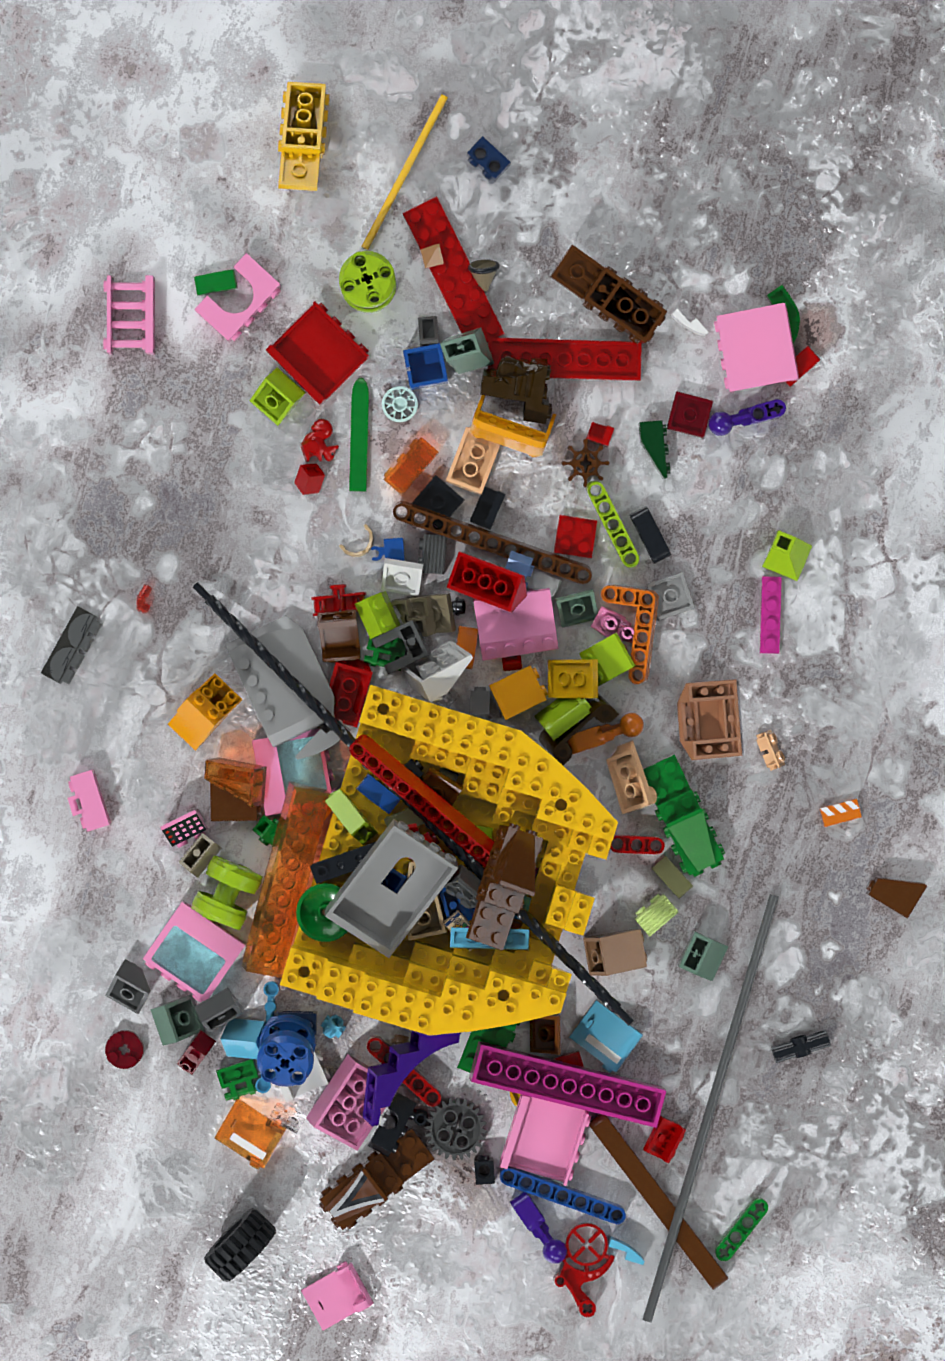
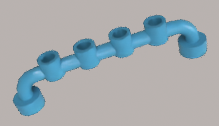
M274 981L267 982L263 988L265 995L268 996L267 1003L265 1004L266 1023L274 1016V1011L277 1008L275 996L279 992V985ZM261 1076L256 1081V1090L260 1093H266L270 1090L271 1083L264 1081Z

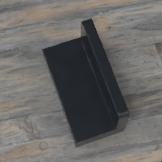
M484 487L470 522L491 530L506 494Z

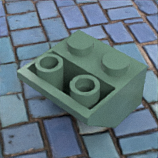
M482 328L448 337L440 343L446 362L458 374L494 364Z
M693 930L678 962V967L713 981L728 946Z

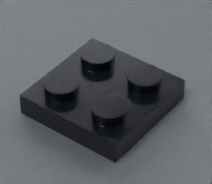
M435 475L412 504L451 517L465 499ZM440 519L433 521V524L438 528L444 525Z

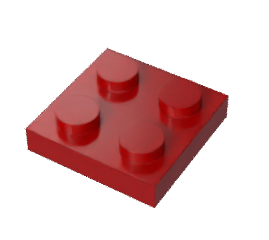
M559 515L554 553L592 559L597 520Z

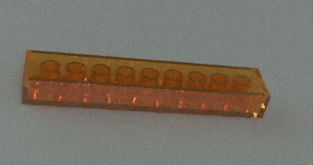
M289 781L241 964L246 972L282 978L298 922L296 917L297 904L307 888L311 872L310 865L314 861L328 808L325 800L328 799L330 793L326 789Z

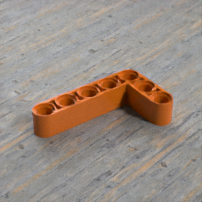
M608 585L601 591V597L605 602L637 607L631 659L635 666L629 669L628 675L632 683H643L648 679L650 672L659 596L655 591L649 589ZM610 588L615 591V597L613 599L609 598L607 595V592ZM628 591L633 593V601L627 600L626 593ZM646 594L652 596L653 601L651 604L645 602ZM644 613L649 614V623H645L642 620ZM641 632L647 634L648 639L646 642L641 641ZM639 651L644 652V661L638 659L637 654ZM636 670L642 672L643 678L641 680L635 677Z

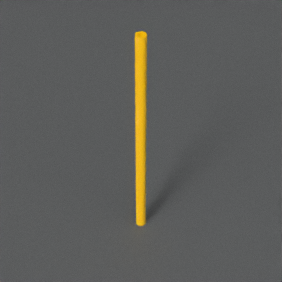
M440 95L361 246L362 248L368 250L448 99L447 96Z

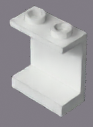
M315 1049L313 1069L303 1084L288 1087L279 1086L286 1102L319 1086L329 1084L331 1075L327 1067L323 1068L321 1063L323 1057L320 1050L316 1051ZM299 1071L294 1072L295 1074H302Z

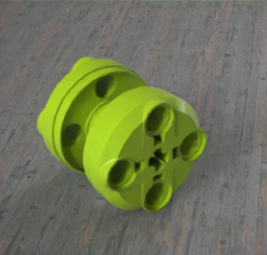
M373 251L356 252L341 267L339 285L345 301L352 308L364 313L379 312L392 301L396 292V278L391 263L384 256ZM360 262L365 263L363 266H357ZM384 273L390 274L388 277H382ZM348 287H354L352 291H346ZM373 298H378V299H379V300H378L377 302H375V303L371 302V299H373Z
M213 855L208 864L206 874L218 880L219 883L213 895L198 891L193 899L191 909L209 920L240 930L247 918L248 911L235 904L241 890L250 894H256L263 877L243 865Z

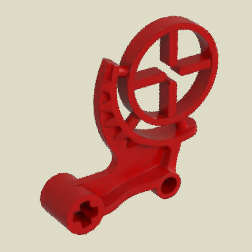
M581 1223L574 1226L566 1237L567 1255L563 1260L559 1273L554 1275L553 1281L558 1287L566 1285L577 1304L579 1313L584 1317H591L596 1312V1305L581 1290V1286L585 1282L601 1277L610 1268L615 1256L606 1253L608 1240L601 1228L592 1223ZM589 1226L597 1229L588 1239L589 1243H592L600 1234H602L604 1239V1249L601 1255L591 1246H588V1249L597 1257L592 1262L576 1260L585 1250V1246H581L573 1255L569 1250V1240L572 1234L582 1243H585V1240L576 1231L581 1227ZM570 1257L575 1263L584 1266V1270L572 1267L566 1262V1259ZM603 1258L607 1259L600 1267L589 1270V1266L599 1263ZM561 1277L562 1282L557 1283V1279ZM584 1304H586V1305L591 1304V1305L589 1306L591 1309H590V1311H587V1310L582 1311V1310L584 1309L582 1306H583Z

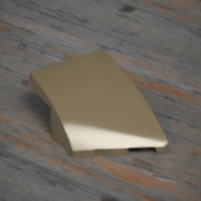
M450 593L415 596L391 601V604L396 606L401 614L400 618L404 624L411 620H416L423 637H429L435 633L456 631Z

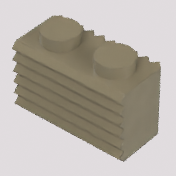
M201 833V836H198V839H196V842H193L191 848H188L189 851H186L184 857H181L179 864L198 878L208 866L213 855H217L222 848L204 833Z

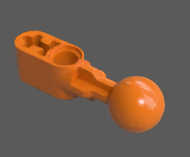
M627 713L618 724L599 725L577 732L567 742L572 749V754L606 744V742L612 741L615 736L621 734L627 737H636L643 731L644 722L638 714Z

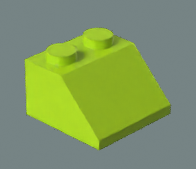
M277 367L263 380L249 401L278 426L300 402L306 392Z
M386 591L370 596L355 604L370 639L401 626Z
M617 632L579 653L582 659H598V686L635 666Z

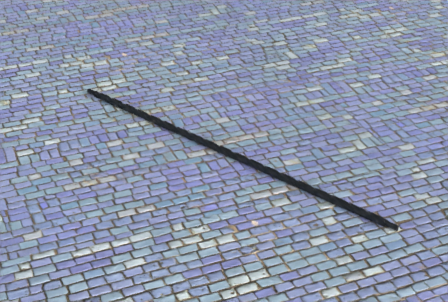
M197 582L193 589L205 600V603L350 747L356 740L352 734L311 695L298 679L290 674L276 657L269 653L267 648L255 636L249 633L246 627L234 615L228 612L226 607L214 595H210ZM393 791L482 880L485 868ZM523 907L519 914L515 913L573 971L586 987L594 992L613 1013L615 1012L628 1026L634 1021L620 1007L621 1004L545 930L532 914Z

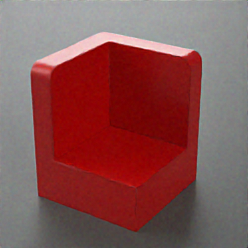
M592 422L586 439L608 447L614 427L608 425L606 427Z
M317 463L300 465L294 483L303 495L319 493L325 474Z

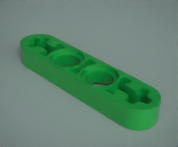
M763 1198L752 1200L715 1248V1254L720 1261L731 1259L768 1211V1204ZM762 1202V1206L764 1209L762 1211L759 1209L755 1213L758 1216V1218L756 1219L753 1216V1214L748 1212L752 1210V1212L754 1213V1211L756 1210L755 1204H761ZM745 1217L753 1219V1224L750 1227L743 1226L742 1220ZM733 1232L741 1234V1239L738 1242L731 1241L730 1236ZM728 1240V1242L735 1247L732 1249L731 1246H729V1248L727 1249L728 1255H722L721 1257V1253L719 1250L721 1248L725 1249L727 1247V1243H725V1241Z

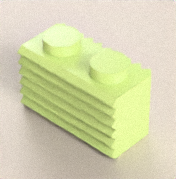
M659 894L655 895L650 900L651 904L648 907L642 906L635 912L637 916L634 919L649 937L679 913L664 894L661 896Z

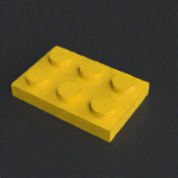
M598 659L548 660V698H598Z

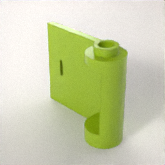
M557 698L537 713L535 718L554 741L590 714L589 709L591 706L585 698L583 700L580 698Z

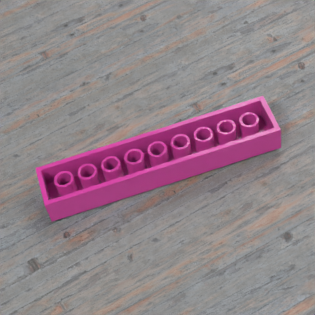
M481 1041L478 1042L469 1079L473 1083L657 1128L666 1095V1090L662 1086Z

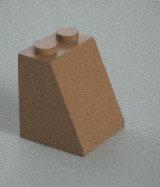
M630 929L583 938L588 970L591 976H609L647 967V954L644 951V936L641 933V929Z

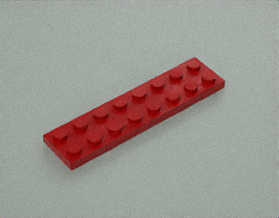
M436 196L404 212L403 216L420 250L436 244L440 245L444 264L430 267L429 269L460 332L464 333L482 328L487 343L488 337L499 338L505 335L483 289L468 270L470 262L438 197Z
M488 337V347L494 364L487 366V369H497L500 360L507 355L516 359L523 358L530 361L531 358L547 359L548 365H551L550 378L641 381L642 343L640 342L636 344L623 341Z

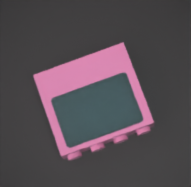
M321 728L310 730L275 748L268 738L252 740L265 816L327 805L325 800L328 799V796L333 791H336L331 786V781L334 780L333 771L328 769L327 762H330L329 750H324L318 754L298 760L295 758Z
M182 901L143 960L146 961V966L153 970L157 968L162 972L160 974L162 977L169 981L173 979L177 982L176 986L185 992L189 990L193 993L192 997L202 1003V1001L210 998L246 946V943L216 922L201 916V914L191 909V905Z

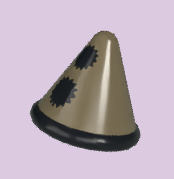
M481 259L471 262L468 265V270L472 273L483 291L487 292L500 265L494 260Z

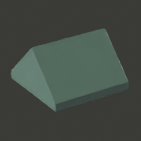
M593 589L555 598L562 628L592 621L598 613Z

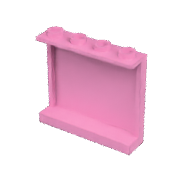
M785 303L716 316L717 321H714L716 333L719 332L721 339L717 340L719 351H723L724 359H721L722 370H726L727 377L724 378L726 389H729L731 393L799 380L787 305Z
M520 1094L499 1161L500 1167L508 1169V1166L562 1181L563 1185L567 1186L568 1180L571 1181L573 1178V1163H577L579 1159V1145L584 1143V1129L590 1124L591 1116H589V1112Z

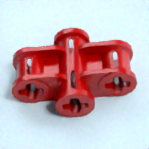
M346 584L329 586V589H332L331 596L311 597V600L314 602L313 616H318L317 613L340 611V609L341 611L356 610L358 612L355 604L358 603V598L359 602L364 600L367 593L345 594Z

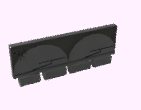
M79 606L76 607L41 674L59 684H62V682L70 684L76 673L70 670V667L79 668L85 657L79 653L80 649L87 652L94 640L88 636L89 632L96 636L102 626V623L96 621L97 616Z

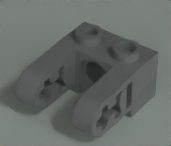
M411 620L372 639L375 648L397 638H402L406 646L407 655L384 665L387 674L431 655L416 620Z

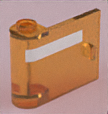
M238 1099L221 1125L215 1139L249 1160V1165L259 1170L260 1167L264 1168L287 1127L275 1119L268 1118Z

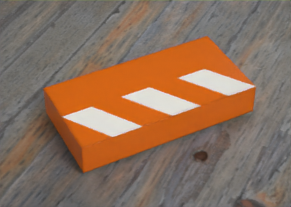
M857 799L819 808L824 827L862 817Z

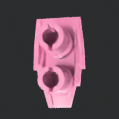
M601 606L591 627L605 637H609L617 632L621 641L633 643L634 628L625 619L626 617Z

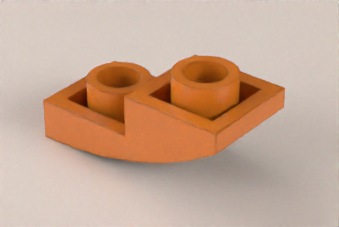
M459 626L456 644L472 655L473 659L465 668L472 670L478 629Z

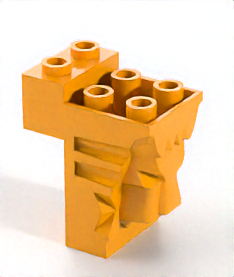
M214 673L182 703L168 725L196 751L243 699Z

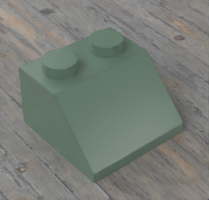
M192 994L150 1009L163 1046L198 1034L200 1030L205 1031L196 1012V1004Z

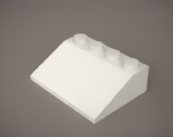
M449 641L431 651V655L401 669L413 690L430 703L438 702L449 692L473 657L469 652L454 642Z

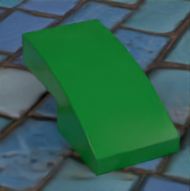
M234 269L194 277L197 296L238 288Z

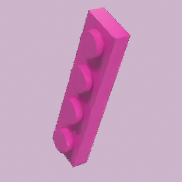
M762 576L759 653L779 654L782 577Z

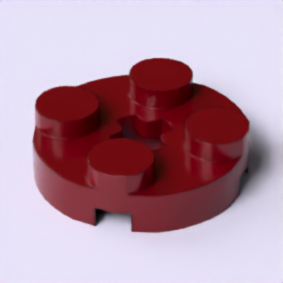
M118 1031L106 1043L105 1053L107 1060L113 1066L120 1069L134 1067L143 1057V1042L133 1031ZM124 1044L130 1049V1052H126L125 1055L119 1050Z

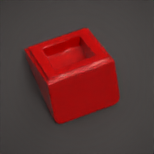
M521 655L503 657V671L521 670Z

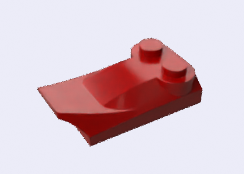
M356 659L354 661L343 660L336 662L329 684L335 695V718L338 721L341 720L345 725L355 728L358 727L373 674L369 664L363 662V660Z

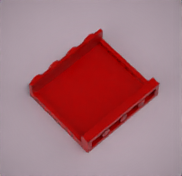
M314 301L313 305L266 351L321 406L369 358L367 354L369 350L362 343L358 345L354 341L356 337L348 329L344 331L340 327L342 323L335 316L331 318L326 313L328 309L321 302L317 304Z

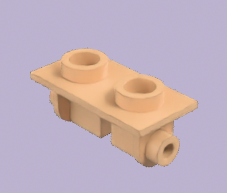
M770 729L756 735L760 751L768 750L769 752L762 755L767 768H770V771L784 766L785 756L778 748V740L775 733H772Z

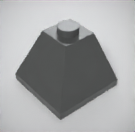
M125 959L115 974L105 996L139 1014L150 993V988L142 968Z

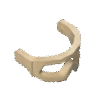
M366 524L364 525L365 530L369 532V543L366 549L354 553L347 551L345 546L340 544L339 547L346 555L361 557L371 550L374 536Z

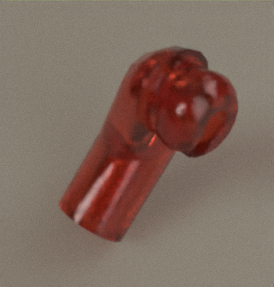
M147 584L143 585L136 599V609L143 614H147L150 609V605L145 602L152 588Z

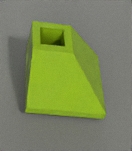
M778 530L762 567L798 581L812 545Z

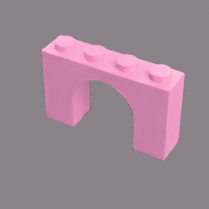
M247 253L236 263L234 269L253 288L254 296L251 305L243 312L229 313L220 308L209 296H206L194 309L229 343L232 340L235 342L242 334L240 331L245 326L249 327L254 322V316L266 309L269 299H275L281 292L280 283Z

